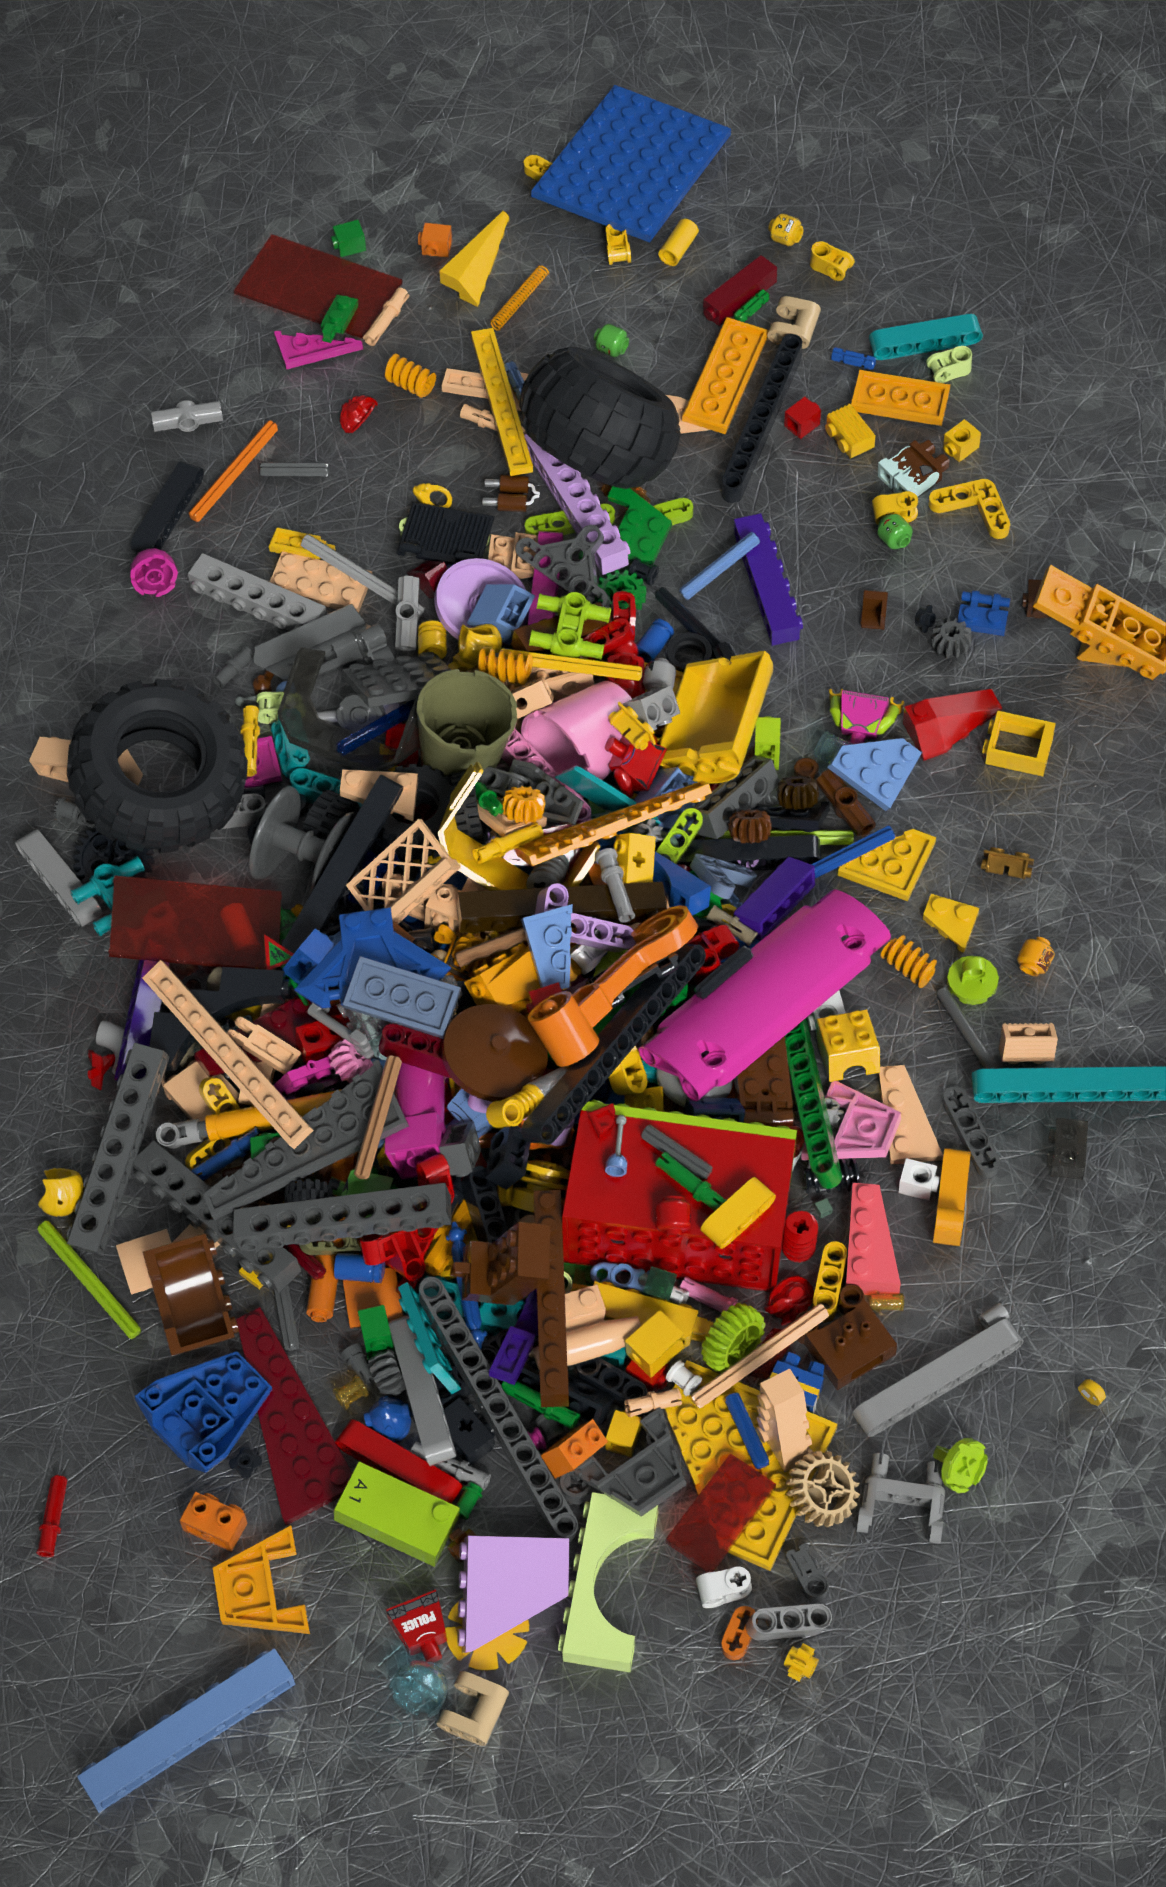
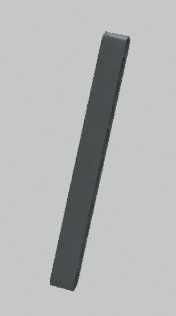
M436 1277L425 1278L419 1286L418 1298L420 1304L553 1538H569L570 1543L574 1540L578 1529L575 1515L497 1379L489 1376L490 1366L443 1283ZM432 1288L438 1294L434 1297H428L424 1291ZM446 1311L451 1315V1318L441 1320L437 1314ZM458 1334L464 1338V1341L462 1343H454L450 1337ZM469 1357L474 1358L478 1364L468 1367L464 1364L463 1360ZM480 1381H486L491 1387L488 1390H481L476 1384ZM494 1404H499L504 1408V1411L500 1414H495L490 1410V1407ZM513 1428L517 1431L518 1435L510 1438L505 1436L503 1430ZM522 1451L530 1454L531 1459L529 1461H521L517 1458V1454ZM534 1475H539L544 1479L545 1483L534 1485L530 1478ZM553 1499L558 1503V1507L553 1510L548 1509L543 1502ZM561 1523H567L571 1526L572 1531L568 1534H563L558 1530L557 1526Z

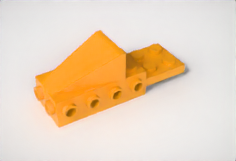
M1052 565L1046 569L1033 607L1071 628L1070 635L1082 642L1077 659L1129 667L1151 680L1155 679L1159 674L1163 675L1166 672V622L1098 584L1091 588Z
M572 928V932L576 934L577 928ZM570 942V949L574 947L576 943ZM521 943L510 949L511 955L507 957L504 953L491 960L494 965L488 967L487 964L473 971L474 977L464 982L476 1005L495 1004L514 1009L523 1015L528 1013L526 1003L529 1002V991L541 987L529 945L525 946L524 943ZM572 958L570 963V982L576 980L578 975L582 974L581 968Z

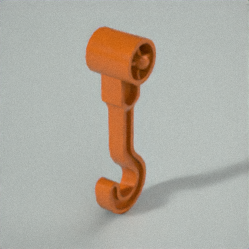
M687 906L670 907L648 918L631 933L636 945L625 952L595 982L578 988L573 994L567 991L554 994L540 1002L529 1013L528 1020L557 1066H569L589 1055L600 1041L593 1027L613 1009L612 1003L614 998L648 966L680 949L695 935L698 924Z

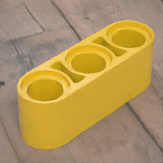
M753 1177L705 1220L700 1230L719 1248L723 1249L771 1206L776 1195L756 1177Z
M838 1241L830 1242L824 1247L813 1297L812 1308L822 1303L831 1306L827 1309L828 1318L823 1320L822 1323L830 1322L836 1316L846 1269L847 1249ZM832 1255L839 1256L841 1259L833 1261L829 1257ZM831 1279L834 1280L836 1283L828 1285L823 1281Z

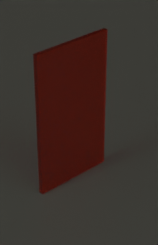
M272 234L235 288L234 294L318 324H322V320L336 295L358 299V308L344 333L363 339V336L382 312L384 303L391 299L396 289L402 285L403 280Z
M114 876L109 957L266 970L264 934L280 944L281 891Z

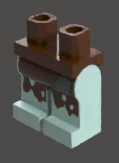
M929 439L920 444L914 440L910 443V446L903 448L889 460L884 458L878 462V477L891 490L893 489L895 494L902 493L903 489L915 493L918 497L935 483L937 484L942 480V473L949 468L950 460L944 454L934 458L932 455L935 453V446Z

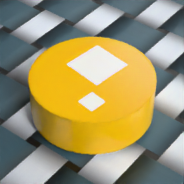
M1085 1379L1078 1386L1080 1394L1095 1406H1099L1106 1398V1394L1101 1386L1091 1379Z

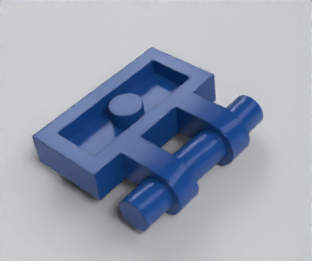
M975 590L972 592L963 591L961 601L971 603L970 605L960 604L958 623L965 621L966 627L971 628L973 632L1004 636L1008 611L999 610V607L1009 608L1011 598L1001 597V594L995 593L994 596L980 594V591ZM978 603L992 605V609L978 607Z

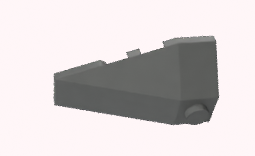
M514 759L509 771L529 780L523 787L528 788L531 786L533 790L538 789L544 795L545 808L543 816L547 817V822L575 825L584 801L533 763Z

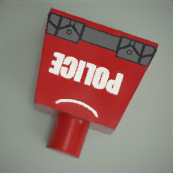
M436 1589L386 1609L390 1625L410 1656L422 1652L427 1664L435 1663L442 1658L438 1645L447 1641V1635Z

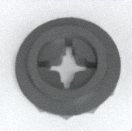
M573 1471L555 1479L568 1504L571 1503L579 1506L586 1501L590 1502L592 1492L597 1493V1489L584 1481L581 1484L582 1492L577 1488L569 1489L572 1486L571 1477L577 1482L581 1481V1479L574 1475Z

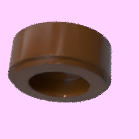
M801 758L795 763L794 776H809L811 779H817L819 766L815 760Z

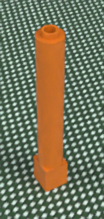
M358 1151L351 1158L334 1162L330 1178L334 1177L346 1182L350 1171L355 1169ZM342 1238L332 1241L334 1246L343 1247L344 1242ZM315 1255L314 1257L326 1268V1273L322 1279L314 1280L311 1277L306 1314L315 1322H326L327 1319L333 1317L338 1284V1279L334 1277L336 1255Z

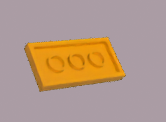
M859 370L851 405L859 413L942 426L951 385Z

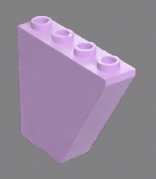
M465 1537L464 1542L460 1543L459 1548L460 1560H464V1571L459 1572V1588H463V1600H459L458 1617H463L462 1629H458V1646H462V1653L472 1652L568 1596L569 1538Z

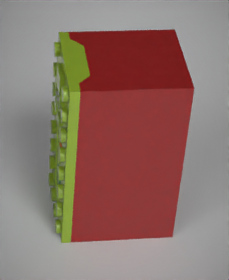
M598 1100L588 1101L580 1113L562 1215L564 1263L594 1266L600 1262L627 1264L635 1269H644L646 1273L648 1270H652L656 1276L681 1280L688 1277L695 1282L772 1292L774 1287L777 1286L797 1130L790 1129L787 1126L771 1127L764 1126L759 1122L742 1123L730 1118L720 1120L706 1115L691 1116L684 1115L678 1111L662 1112L650 1107L640 1109L626 1104L614 1105L615 1123L612 1130L605 1137L599 1139L588 1118V1113L609 1104H604ZM619 1115H623L627 1121L623 1125L620 1155H623L627 1160V1173L621 1177H614L605 1172V1164L607 1158L615 1153L618 1129L616 1118ZM648 1125H652L712 1166L710 1176L706 1180L698 1178L703 1182L707 1181L710 1183L711 1188L724 1199L728 1200L747 1181L756 1177L776 1195L774 1202L728 1246L723 1249L719 1248L700 1230L705 1220L715 1211L702 1201H696L691 1192L656 1166V1161L659 1157L662 1160L664 1159L661 1156L663 1152L642 1139L643 1130ZM681 1196L684 1197V1201L691 1205L692 1225L688 1231L682 1233V1237L668 1238L665 1236V1233L656 1228L655 1207L662 1201L663 1197Z

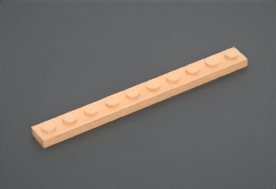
M162 960L142 977L289 1146L295 1149L314 1131Z

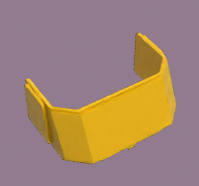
M480 763L471 764L451 793L450 803L447 806L438 831L440 844L451 859H456L461 868L458 871L490 891L527 889L526 882L529 875L504 858L495 857L482 864H478V861L476 862L473 858L472 851L483 845L457 828L455 814L484 771ZM597 840L593 841V844L584 847L561 885L564 887L579 886L595 862V855L600 851L601 846Z

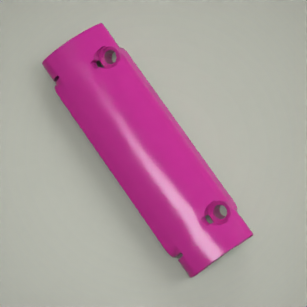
M833 889L812 907L803 906L756 944L751 949L753 958L706 999L698 998L695 994L663 1020L658 1026L657 1034L639 1047V1054L646 1064L678 1076L684 1093L691 1100L698 1101L714 1087L726 1085L864 970L871 963L870 956L890 940V931L870 909L857 899L842 891ZM848 935L849 937L842 942L841 937ZM704 1051H709V1053L702 1058L701 1054Z

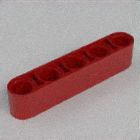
M350 1419L335 1441L338 1448L356 1460L448 1503H453L463 1487L454 1477L435 1466H429L427 1461L357 1420Z

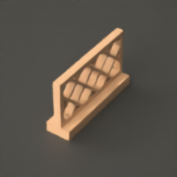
M418 819L346 886L365 911L373 910L374 899L385 900L384 908L391 907L392 919L395 923L399 924L457 872L461 866L456 859H451L423 820ZM419 828L424 834L423 846L412 845L413 833ZM399 846L406 847L405 862L394 861L395 850ZM412 847L423 848L422 864L411 863ZM429 849L436 850L442 858L435 865L427 864ZM380 863H388L387 879L376 878L377 866ZM394 864L405 865L403 880L392 879ZM410 866L421 867V876L416 882L409 881ZM363 879L370 880L369 895L361 894L356 887ZM375 881H386L385 897L374 896ZM392 882L403 883L402 895L398 898L391 897Z

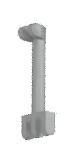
M314 1003L311 1004L308 1009L310 1016L353 1044L357 1053L364 1058L370 1059L374 1056V1051L366 1035L357 1029L353 1032L327 1014L330 1008L322 1009Z

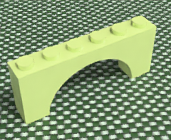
M592 1492L591 1501L585 1502L583 1518H587L586 1528H580L578 1544L582 1545L581 1554L575 1555L573 1570L577 1571L576 1581H570L568 1597L572 1598L571 1608H565L563 1624H567L566 1635H560L558 1651H562L563 1662L631 1672L635 1650V1636L619 1631L604 1618L595 1600L594 1586L600 1567L615 1549L633 1540L654 1539L659 1513L658 1505L641 1517L605 1494Z

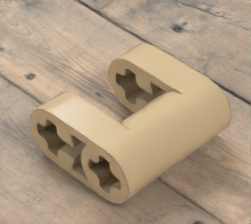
M789 296L781 297L776 309L778 315L786 319L795 320L796 322L795 325L773 322L767 334L768 339L773 343L780 344L784 336L796 334L801 337L802 349H805L809 346L821 308L812 301Z
M460 1671L454 1684L455 1688L477 1698L478 1702L470 1719L449 1710H442L436 1725L452 1735L480 1746H486L509 1695V1691L496 1683L472 1673Z

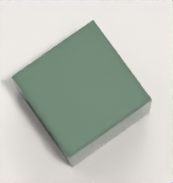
M827 1198L815 1203V1210L820 1219L832 1214L833 1208Z

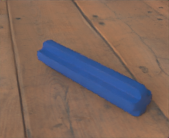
M736 1392L726 1396L725 1402L755 1468L761 1469L768 1466L769 1458L739 1393Z

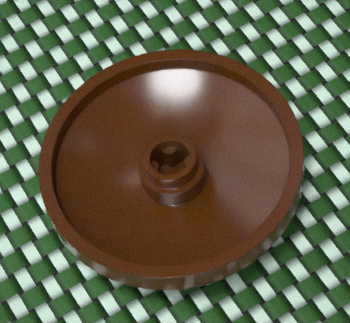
M483 1004L462 1011L451 1021L442 1041V1059L453 1081L470 1095L490 1102L502 1101L520 1092L523 1086L542 1077L547 1067V1049L528 1018L506 1006Z

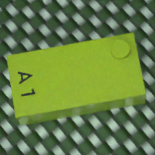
M358 1462L334 1509V1521L435 1567L449 1539V1535L459 1519L460 1508L364 1463Z

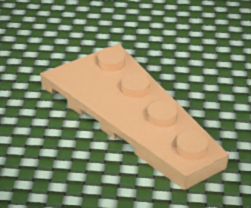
M905 1065L880 1067L878 1076L882 1104L901 1112V1121L888 1151L890 1165L904 1164L906 1158L919 1162L943 1161L942 1151Z

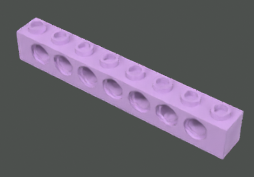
M525 434L533 465L565 513L577 535L587 525H595L602 531L604 541L594 554L595 564L602 575L629 565L628 555L630 554V548L626 541L621 540L617 526H612L606 509L602 510L597 495L591 493L587 479H582L579 471L550 455ZM596 531L589 532L586 536V541L594 542L598 537V533Z

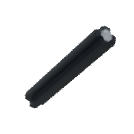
M661 587L655 592V598L691 633L705 637L710 642L712 649L722 643L665 587Z

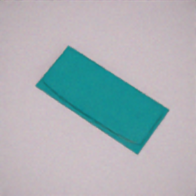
M579 766L571 767L555 776L557 780L604 810L607 809L614 812L637 804L614 787ZM657 817L651 818L656 820L655 826L660 825L661 822L657 820Z

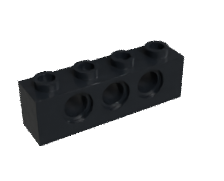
M528 1356L517 1381L540 1392V1370L537 1367L535 1358ZM568 1374L569 1406L564 1407L580 1414L578 1423L583 1424L593 1419L599 1427L606 1421L615 1397Z

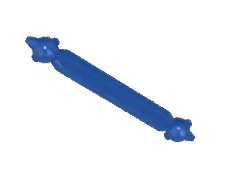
M452 1222L446 1239L453 1242L451 1248L453 1261L463 1262V1247L466 1244L462 1240L467 1231L466 1229L462 1230L456 1222ZM457 1277L465 1322L481 1350L482 1342L485 1336H487V1332L480 1330L482 1320L479 1305L476 1301L462 1300V1278Z

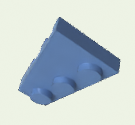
M573 904L521 919L541 988L558 982L561 990L570 987V938L572 935L571 914Z

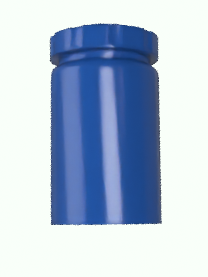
M655 619L636 644L638 656L642 657L644 662L649 663L653 661L674 635L672 626L662 619Z
M337 1253L334 1264L335 1279L382 1283L385 1274V1262L378 1265H367L364 1263L361 1254Z

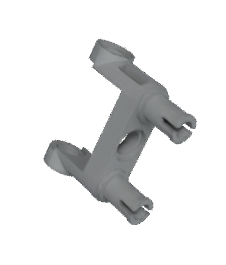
M880 1453L872 1454L871 1471L864 1484L857 1532L868 1534V1528L872 1526L875 1500L930 1508L927 1532L930 1535L929 1543L940 1544L945 1500L941 1473L943 1463L938 1462L937 1472L935 1473V1461L928 1462L925 1484L887 1479L890 1457L883 1454L882 1463L879 1464Z

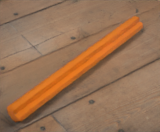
M269 420L264 424L189 511L191 520L199 522L278 431L276 423Z

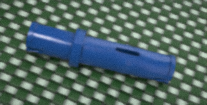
M254 1127L253 1130L239 1139H234L230 1145L193 1168L192 1172L195 1175L202 1172L198 1177L205 1181L239 1157L246 1156L248 1151L251 1150L250 1138L255 1137L262 1131Z

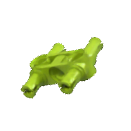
M571 592L561 596V598L539 593L537 609L556 612L560 615L557 633H554V635L532 630L529 646L549 649L550 652H553L552 654L574 658L584 656L602 660L604 644L583 641L581 634L584 620L591 619L609 623L611 608L590 604V601L586 600L585 596L578 592Z

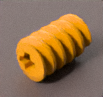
M396 353L391 356L385 369V378L388 382L394 383V385L406 391L409 390L410 393L416 394L420 398L426 397L433 390L436 382L435 373L430 374L429 369H423L419 364L415 366L413 361L408 362L407 358H400V355Z
M485 648L480 650L478 670L497 679L499 678L501 682L508 680L513 684L518 681L520 685H525L532 671L533 658L531 654L524 661L523 653H519L517 659H514L513 652H510L508 657L505 658L503 650L499 652L498 657H495L494 649L490 650L488 656L486 655Z
M905 935L900 936L898 939H892L884 947L880 957L882 959L887 958V963L890 965L895 964V969L902 971L903 976L910 977L912 983H918L919 988L925 987L934 976L937 960L933 959L928 963V953L920 957L919 954L922 949L920 947L912 951L914 942L909 941L905 945Z

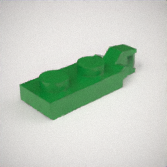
M336 295L322 320V341L331 343L336 333L344 334L358 308V299Z

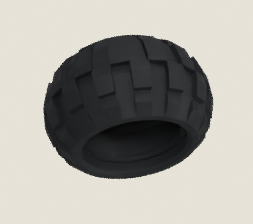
M567 347L558 349L553 354H547L531 369L522 386L519 404L522 410L520 419L527 435L556 459L597 481L623 489L642 486L646 481H653L668 467L677 451L681 435V428L678 425L680 420L676 407L670 398L639 375L594 352L578 347Z

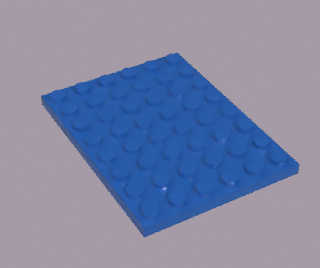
M614 85L531 190V197L607 226L610 224L613 229L620 232L626 230L628 235L650 243L730 137L731 128Z

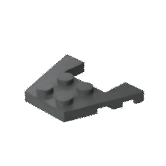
M660 1407L640 1421L641 1426L654 1443L609 1474L606 1473L593 1455L573 1470L577 1478L641 1517L687 1485L663 1410Z

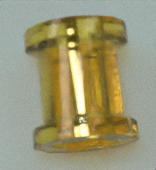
M354 1375L352 1381L341 1388L336 1387L333 1389L337 1401L344 1410L349 1409V1405L362 1396L365 1398L369 1396L366 1386L357 1375Z

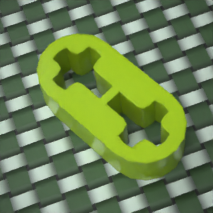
M678 498L653 506L670 519L672 525L686 522L693 517V503L687 498Z

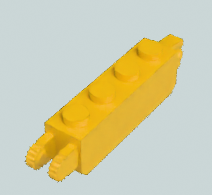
M594 1281L593 1285H598L606 1308L604 1321L637 1316L642 1326L656 1312L662 1311L683 1332V1337L680 1341L684 1343V1348L690 1345L691 1340L704 1342L706 1340L705 1334L709 1332L710 1326L714 1324L713 1321L698 1317L699 1311L688 1304L677 1305L668 1302L663 1297H649L642 1295L641 1292L635 1289L624 1290L617 1288L610 1282L603 1281L599 1283ZM573 1284L570 1292L590 1286Z

